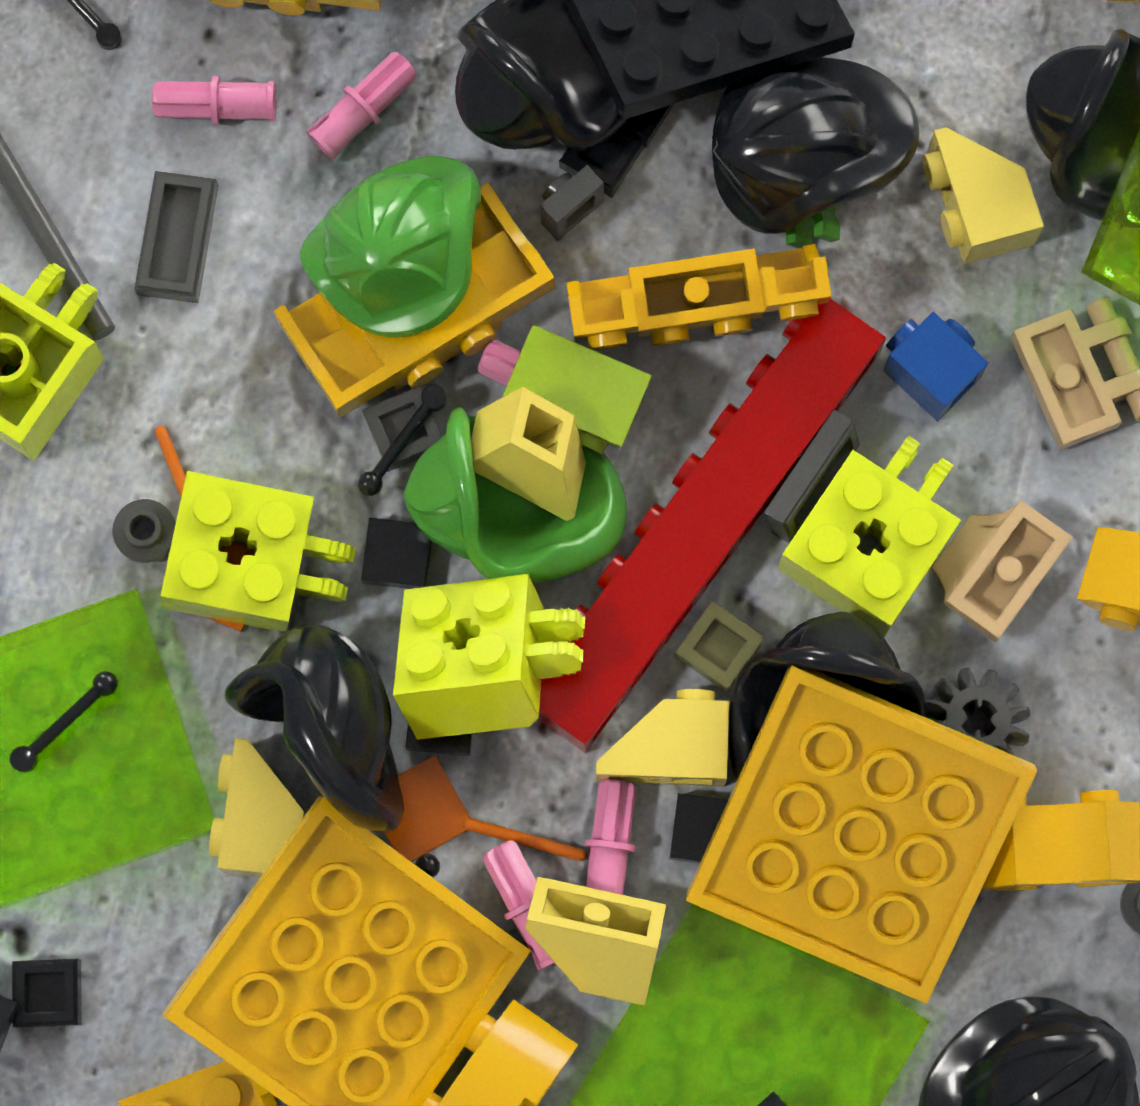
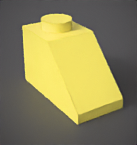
M677 690L676 699H663L597 760L596 782L606 779H617L638 784L724 787L727 780L729 701H715V692L711 690Z
M537 877L525 930L580 992L645 1006L666 904Z

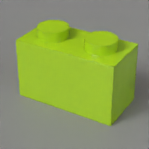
M532 325L502 397L521 387H525L575 416L582 447L603 455L607 445L617 449L622 447L652 375Z

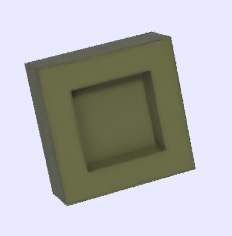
M711 601L678 647L674 656L727 693L736 681L741 668L755 654L765 637Z

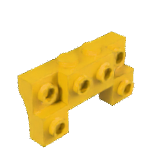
M489 182L481 186V205L475 212L471 252L472 271L468 290L455 311L434 328L407 337L395 338L375 335L349 322L334 309L320 292L288 311L284 304L273 310L277 322L340 418L391 387L396 392L407 384L412 389L427 384L443 371L442 363L462 351L465 356H471L485 349L490 341L497 338L495 331L502 328L503 319L555 289V277L538 251L518 228Z
M816 244L756 255L755 248L631 267L628 270V275L586 282H566L575 342L588 340L589 349L592 350L627 345L626 334L636 332L638 338L651 336L652 346L690 340L688 330L711 326L714 328L715 336L740 334L752 331L751 320L761 319L765 312L779 310L781 321L816 316L819 314L817 304L828 303L832 297L826 256L819 257Z

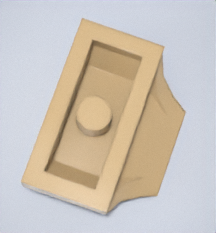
M1022 500L1002 513L988 515L971 514L932 566L945 590L944 604L996 643L1073 537Z

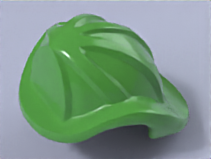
M427 156L407 160L364 178L361 183L328 210L325 217L304 240L300 251V259L305 273L316 289L339 314L355 326L369 333L397 338L416 335L434 328L446 320L460 305L470 284L475 212L481 205L480 182L475 172L468 165L442 156Z
M461 407L455 408L450 413L446 434L432 444L420 457L411 472L404 491L407 510L421 532L447 551L471 560L473 566L488 579L529 574L534 584L580 572L598 563L616 548L624 534L627 520V502L624 488L615 467L605 453L602 455L583 448L586 465L575 517L569 521L561 519L474 472L471 436L476 416L467 415Z

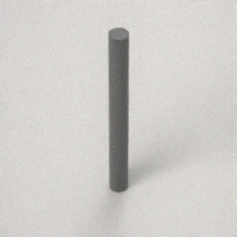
M0 134V182L49 264L56 263L66 270L62 287L70 298L77 287L79 288L81 284L86 283L90 285ZM98 298L84 320V324L94 340L102 339L115 330V325Z

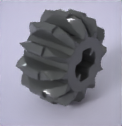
M962 668L957 676L958 688L952 682L941 678L934 688L942 701L935 699L925 700L927 716L939 720L937 723L1014 755V752L1008 744L1024 746L1028 743L1030 737L1024 730L1011 725L1027 720L1031 715L1029 707L1018 706L1010 708L1008 702L1019 692V688L1016 684L1012 683L1006 686L1000 694L993 690L997 681V672L988 669L981 679L980 686H976L974 674L970 668ZM964 709H969L970 716H973L978 710L985 714L988 721L982 729L987 735L986 737H981L980 730H977L972 736L964 731L962 725L968 718Z

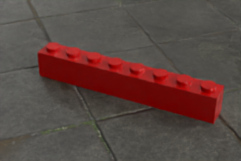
M831 298L828 303L817 304L818 315L790 320L782 334L789 342L776 359L769 354H766L761 359L746 382V385L753 389L740 408L730 403L719 415L709 431V434L716 440L702 458L692 453L684 462L672 481V484L679 490L667 506L663 508L655 503L646 513L634 532L635 535L641 538V541L626 559L618 553L608 564L597 581V585L604 590L591 608L588 609L582 604L576 608L577 612L585 616V629H583V638L580 637L578 641L573 640L569 643L575 642V645L584 650L581 671H577L576 674L572 673L569 676L563 674L561 677L541 679L538 719L585 754L774 499L833 410L839 411L880 355L886 337Z

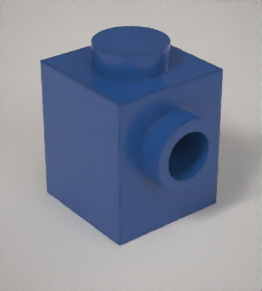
M933 311L920 325L913 319H910L892 336L886 344V347L892 353L889 355L883 371L938 422L981 379L989 362L973 348L975 341L962 325L953 319L944 321Z

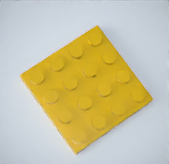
M791 665L783 678L687 890L686 901L927 1004L1037 773L1036 766L1033 763L812 669H801Z
M318 796L161 1015L288 1106H422L456 1060L476 1027L485 1015L488 1014L531 950L368 829L354 825L338 812L326 798Z

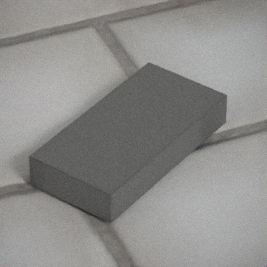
M155 171L134 287L137 295L199 303L219 187L216 179Z
M835 409L828 417L764 512L772 534L790 543L852 450L857 451L860 443L851 418Z

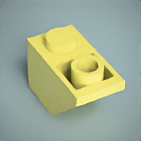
M947 127L934 130L927 150L928 153L922 155L923 170L929 188L932 191L940 189L946 211L940 214L944 237L950 248L958 246L963 264L1035 245L1044 225L1025 168Z
M521 387L477 411L471 436L474 472L565 521L573 519L576 513L586 465L575 416L525 387Z
M235 738L233 754L223 753L220 762L218 792L227 793L224 819L214 818L212 823L209 856L218 857L217 868L225 874L260 878L306 813L248 739Z

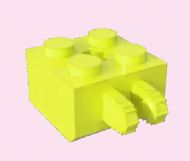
M56 263L48 264L47 267H44V270L40 272L39 277L36 278L24 297L0 283V440L33 461L36 460L105 359L95 341L77 331L98 299V290L88 283L81 284L72 293L57 317L45 311L55 297V294L60 290L65 279L66 270ZM7 363L15 367L21 363L20 368L11 375L4 376L1 372L3 366Z
M910 436L902 443L885 470L852 450L783 552L777 568L840 611L851 613L876 629L883 638L961 522V519L931 501L954 465L944 458L934 463L926 474L924 484L918 492L898 479L903 470L908 469L917 456V448L921 444ZM862 534L865 536L869 534L879 540L878 546L884 552L881 554L874 548L870 556L861 553L857 549L861 540L858 535Z
M187 471L160 595L161 608L273 631H287L294 594L340 602L346 601L348 587L337 580L299 574L302 555L322 559L330 563L343 564L354 561L356 548L339 541L307 535L314 501L313 496ZM233 541H242L247 543L246 549H253L255 556L244 555L241 565H233L227 562L228 552H220L222 546H231Z
M529 574L405 589L393 696L416 739L530 727L539 718L541 679L561 677L563 674L569 676L572 673L576 674L577 671H581L584 650L575 645V642H569L573 640L578 641L580 637L583 638L585 616L577 612V609L572 610L569 607L568 609L561 607L560 610L554 608L544 609Z

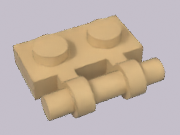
M1109 297L1097 299L1086 306L1094 326L1081 331L1072 308L1016 329L1010 336L1059 450L1118 428L1122 421L1114 402L1127 400L1135 419L1140 420V366L1127 339L1132 335V332L1125 317H1117ZM1105 350L1116 378L1104 382L1092 356V351Z

